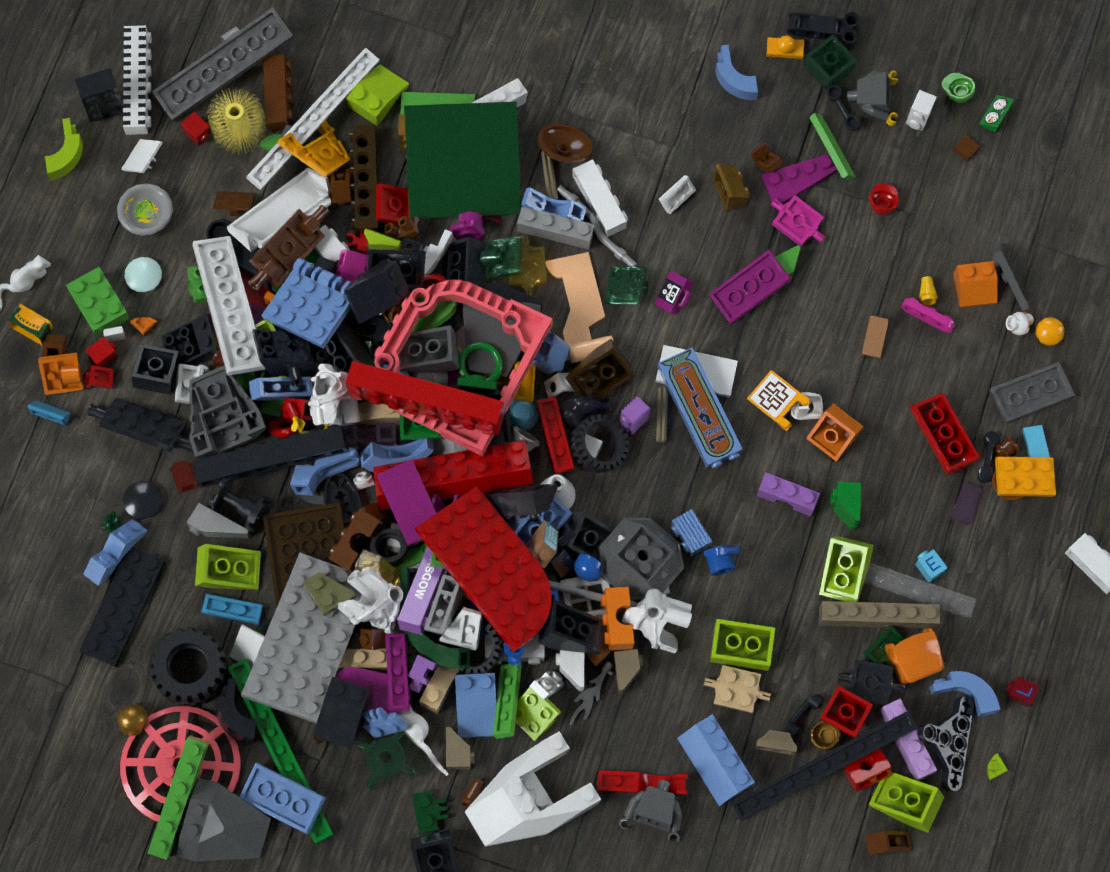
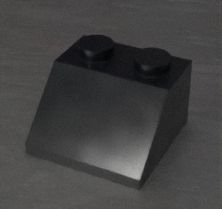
M141 344L132 374L133 388L171 395L179 351Z

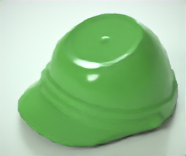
M960 73L949 74L941 83L947 96L956 103H966L975 93V82L973 79Z

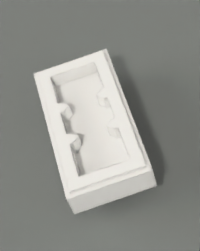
M684 175L659 198V201L665 211L671 214L696 191V188L689 177Z

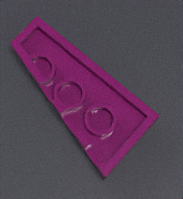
M826 154L772 171L771 173L762 174L761 178L771 203L776 198L783 204L786 201H790L794 195L805 192L812 185L818 184L836 173L837 168L830 155Z

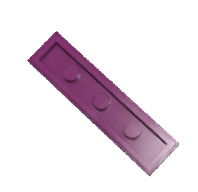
M405 633L385 634L389 712L409 711Z

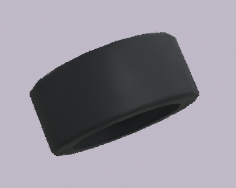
M389 528L377 532L372 537L370 551L378 565L385 568H393L402 564L406 559L408 545L401 532ZM385 539H395L400 543V552L391 558L382 557L378 553L379 543Z

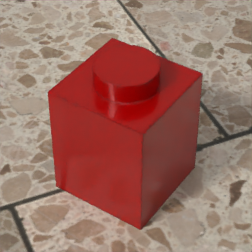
M195 112L181 123L183 132L198 146L202 142H206L212 134L210 126Z
M104 337L85 350L88 358L95 366L105 367L118 357L115 351L117 347L111 340L107 342Z

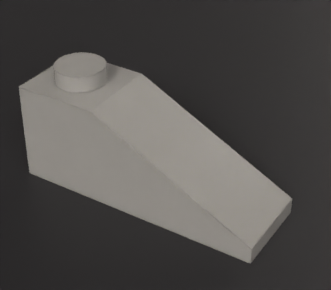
M198 503L187 521V525L190 528L189 531L197 536L201 534L205 537L248 539L251 536L249 530Z
M444 574L442 576L424 628L426 631L444 635L460 606L464 591L452 576Z

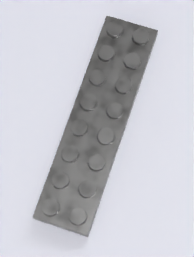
M272 7L152 92L174 122L294 39V36Z

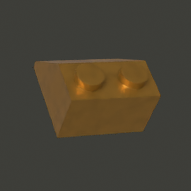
M717 164L713 181L726 212L746 206L750 193L748 188L744 187L742 183L743 176L741 172L737 171L735 165Z

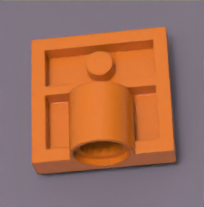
M77 353L38 358L45 395L84 389Z

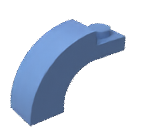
M721 45L720 52L717 53L718 63H716L715 69L719 83L727 92L735 97L745 100H757L756 76H745L738 73L731 63L729 45Z
M531 187L526 188L521 204L523 207L582 222L587 208L573 199L564 201L547 197Z

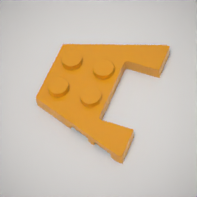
M327 119L317 129L322 136L306 146H302L291 132L278 140V145L324 178L350 161L341 141H337L333 133L334 128L329 126Z

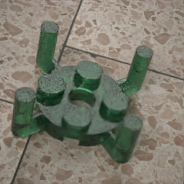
M404 731L396 732L393 738H381L373 741L371 744L361 739L356 741L357 750L366 751V765L372 773L366 783L369 791L375 790V783L378 778H393L401 771L407 774L411 780L416 778L415 769L405 764V751L399 743L401 739L405 738ZM382 753H389L391 755V760L388 763L380 761Z

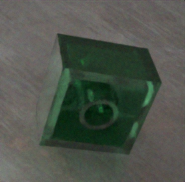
M831 35L805 56L803 66L827 90L830 86L836 85L854 71L857 59L834 35Z

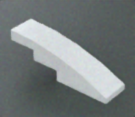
M444 230L438 246L430 244L426 253L424 277L433 272L444 256L453 239L452 232Z

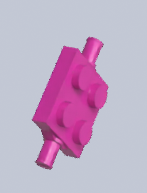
M796 195L784 205L776 198L770 204L779 210L778 216L772 222V225L800 247L812 236L820 243L826 237L817 231L818 225L824 217Z

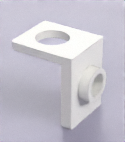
M557 373L544 382L548 398L558 396L562 392H575L565 379L569 373ZM552 382L556 384L554 393L550 389Z

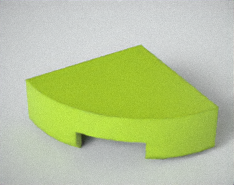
M998 753L990 759L987 766L989 781L1008 771Z

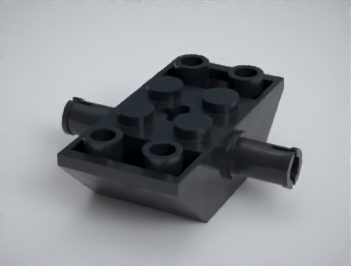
M276 326L277 331L253 329L252 331L261 364L270 375L290 377V383L293 387L303 384L302 377H310L320 371L318 369L320 364H330L332 366L326 348L323 349L283 328Z

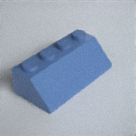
M713 714L695 724L677 738L719 807L755 784Z

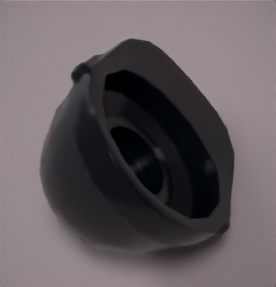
M221 218L211 222L207 227V239L230 236L233 248L240 244L227 230V226L233 222Z

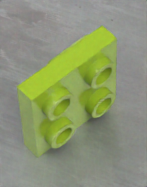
M529 687L518 700L516 723L536 741L553 725L561 711L548 698L543 700Z

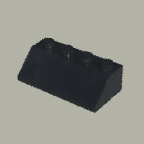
M554 483L518 486L484 492L483 494L504 520L511 519L512 516H515V519L526 518L527 515H530V518L542 516V512L549 511L558 485Z

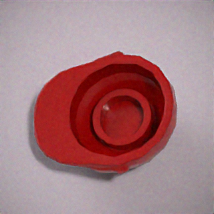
M876 184L868 196L872 210L878 215H887L899 205L898 191L890 184Z

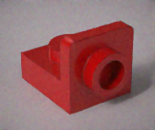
M91 365L83 373L85 388L89 389L91 386L111 389L113 386L114 369Z

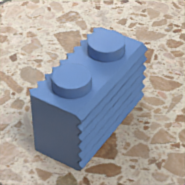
M693 509L672 520L671 531L675 537L679 536L682 541L681 547L686 554L689 553L692 557L711 546L712 540Z

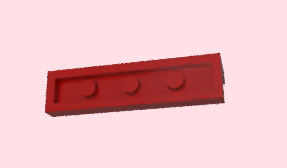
M556 396L538 400L537 411L554 475H561V473L574 470V465Z

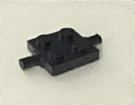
M855 660L854 668L850 675L838 674L837 681L849 683V692L870 703L888 705L892 691L903 693L905 691L903 689L905 684L894 683V666Z

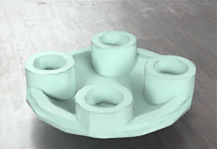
M140 257L128 264L125 269L124 278L127 286L137 292H153L161 281L162 271L160 265L155 260L148 257Z

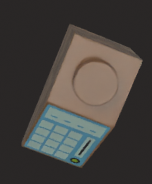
M545 520L525 545L544 569L556 554L559 533L558 530Z

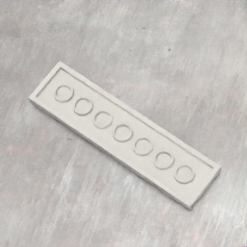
M230 236L193 241L195 257L227 376L265 370V367L259 361L252 333L253 329L256 328Z

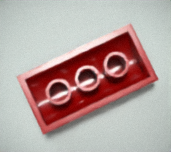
M944 393L935 395L910 407V411L947 476L968 468L980 459Z

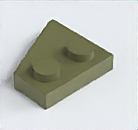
M320 572L303 581V586L323 616L337 609L338 603L356 598L355 592Z

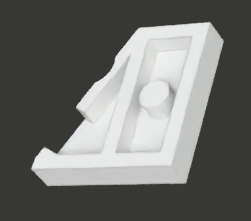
M464 607L447 628L444 635L440 637L439 641L476 651L483 614L480 611Z

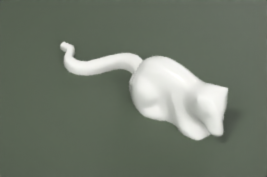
M38 255L21 269H15L10 276V284H0V312L2 310L1 294L4 290H10L14 293L30 290L34 281L46 274L45 268L50 267L51 263Z
M409 704V711L398 713L407 723L406 730L403 732L428 755L433 764L442 773L448 776V772L438 762L431 749L424 743L429 732L426 720L415 713Z

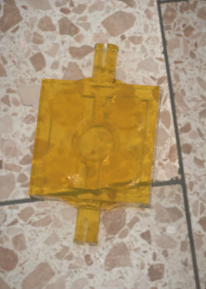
M522 235V246L507 249L509 286H523L525 294L528 295L529 290V296L532 297V286L547 284L544 247L529 246V236L525 235V242L524 235Z

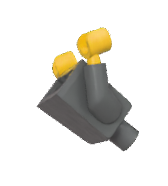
M871 71L857 81V90L847 92L848 101H857L858 106L863 112L883 121L886 120L889 126H894L897 122L892 121L891 118L897 119L898 115L894 112L889 115L888 112H890L891 85H895L898 81L897 78H894L897 76V72L891 71L888 74L883 71Z

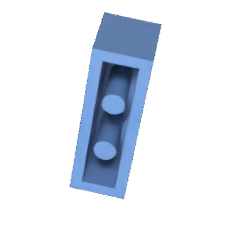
M290 377L257 378L249 381L251 400H285V398L305 399L313 396L311 377H302L303 384L298 387L291 386Z

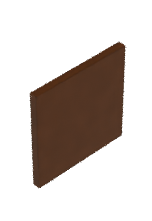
M218 191L213 209L230 210V216H238L239 210H251L255 193Z

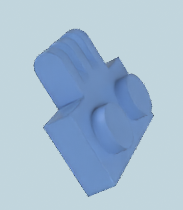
M382 707L363 712V717L366 719L363 727L374 738L406 730L407 723L396 712L388 714Z

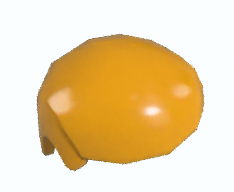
M1053 317L1044 318L1036 325V336L1042 344L1053 346L1062 341L1065 330L1062 322Z

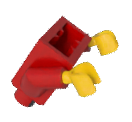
M285 398L284 403L281 404L280 411L283 414V418H290L291 421H294L291 426L292 431L296 432L298 429L299 432H302L305 426L303 420L313 421L310 414L311 407L308 405L310 400ZM323 424L325 425L324 429H327V427L330 426L329 424Z

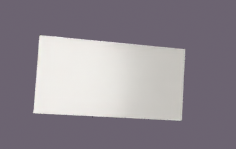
M663 345L660 362L685 351V349ZM695 352L715 394L730 398L738 361ZM658 370L656 382L665 384Z

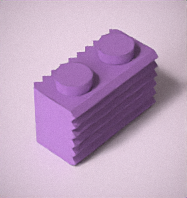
M635 397L621 411V424L619 426L624 427V432H629L633 435L648 421L650 408L639 397Z

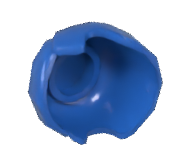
M581 553L576 559L574 570L576 575L583 581H598L603 574V569L600 571L601 563L594 557Z

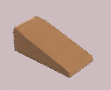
M870 316L861 355L880 359L888 319Z

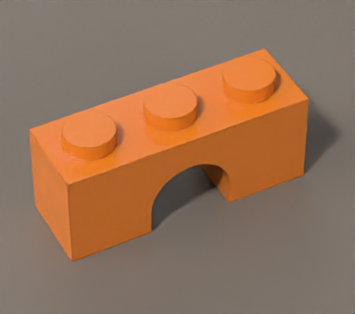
M629 587L605 588L604 594L601 595V607L605 606L602 621L603 625L607 627V632H604V642L608 644L609 651L632 649L634 646L633 625L621 624L616 619L618 613L625 612L631 606Z

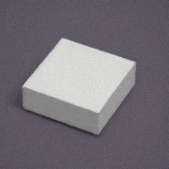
M121 326L103 330L107 342L109 340L113 342L126 339L125 332Z

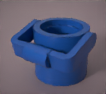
M722 545L704 551V556L707 559L712 576L723 575L735 570L732 555L740 554V546L729 547L728 545Z

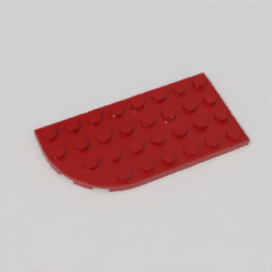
M477 486L415 528L417 534L513 653L538 634L548 618L551 607V588L547 575L537 559Z

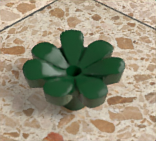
M115 511L105 515V523L101 524V529L103 531L108 530L110 535L111 532L123 525L119 524L121 521L120 516H116Z

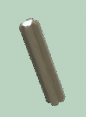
M541 151L547 197L558 200L552 158Z
M665 387L658 388L656 441L659 443H665L667 440L668 388Z

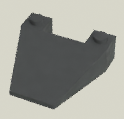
M522 302L523 305L541 313V305ZM463 304L466 347L475 342H486L496 347L503 358V371L500 377L507 379L523 354L515 334L509 335L505 333L500 320ZM514 320L507 321L508 325H514L516 323V321ZM479 349L468 355L470 372L486 375L493 374L496 362L490 352Z

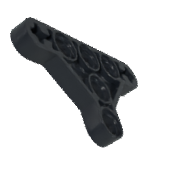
M968 696L956 698L952 713L937 725L922 724L917 730L918 739L930 744L943 770L941 784L946 791H957L962 785L974 709L973 700ZM960 719L963 722L962 730L958 726V721ZM926 728L930 732L929 738H926L924 734ZM941 733H943L945 736L944 743H941L940 741ZM956 739H959L960 741L959 749H957L955 746ZM953 758L957 760L956 768L952 766Z

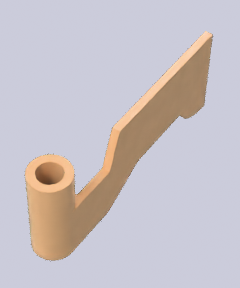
M589 252L545 261L551 275L555 278L563 279L570 307V313L563 331L564 341L570 346L566 361L570 360V363L583 361L594 349L609 339L613 340L612 336L593 340L591 338L589 327L605 318V313Z

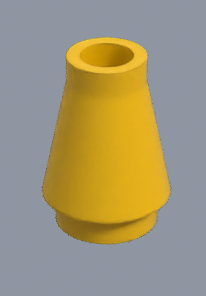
M926 276L921 279L919 300L922 305L931 306L936 303L938 296L933 284V278Z

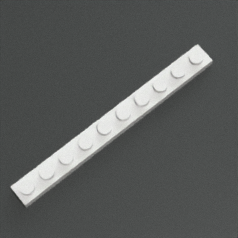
M365 48L285 135L291 132L303 145L349 95L356 84L374 68L380 59ZM277 143L247 175L246 179L261 190L293 155Z

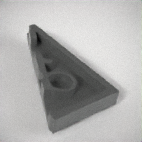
M1001 244L994 246L995 255L992 258L996 266H1001L1003 272L1000 274L1004 282L1009 283L1022 311L1029 309L1028 303L1019 287L1008 259L1003 254Z

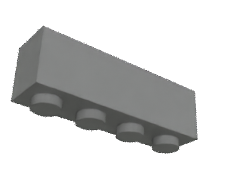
M522 206L517 222V232L589 250L594 234V224Z

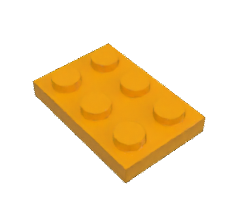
M995 458L998 496L1054 497L1056 495L1053 458Z

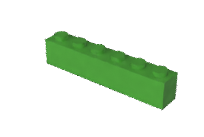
M191 735L187 737L148 854L166 860L171 856L210 743L209 741Z

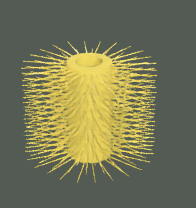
M233 93L235 102L233 103L232 100L231 103L229 97L228 99L225 98V100H229L225 101L226 105L224 106L220 103L223 107L219 108L217 106V111L215 109L212 111L215 113L210 114L212 118L217 120L209 121H211L212 125L210 124V126L216 132L215 134L218 135V138L220 135L222 141L226 139L227 141L224 143L229 142L230 146L232 142L234 143V141L238 140L242 151L240 141L242 140L244 146L243 138L246 143V141H250L246 140L250 139L248 135L257 139L256 136L259 133L268 129H258L262 123L266 125L263 122L264 120L260 118L262 116L265 119L264 115L260 111L258 113V104L257 106L256 104L255 106L251 105L252 103L248 102L251 98L245 99V101L241 98V101H237L236 93L235 95Z

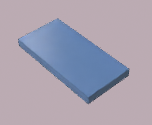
M255 763L239 798L256 809L305 834L310 833L326 797L259 763Z

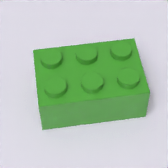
M100 267L66 285L96 338L104 335V329L118 327L130 320L125 308Z

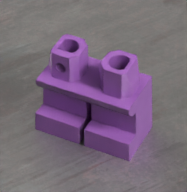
M422 654L417 655L408 676L412 678L408 686L409 689L417 693L423 691L425 685L432 678L429 675L430 670H435L439 665L430 661Z

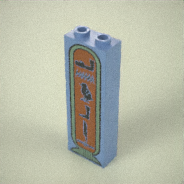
M693 347L659 362L657 368L706 468L712 467L714 469L723 464L722 461L727 459L732 461L740 457L742 447Z

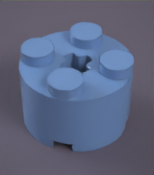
M549 331L532 364L536 365L537 369L546 374L556 371L560 372L564 368L570 346L560 337Z

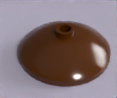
M551 124L544 127L538 135V144L542 151L558 162L567 164L585 161L591 155L593 148L591 140L584 132L575 127L565 124Z

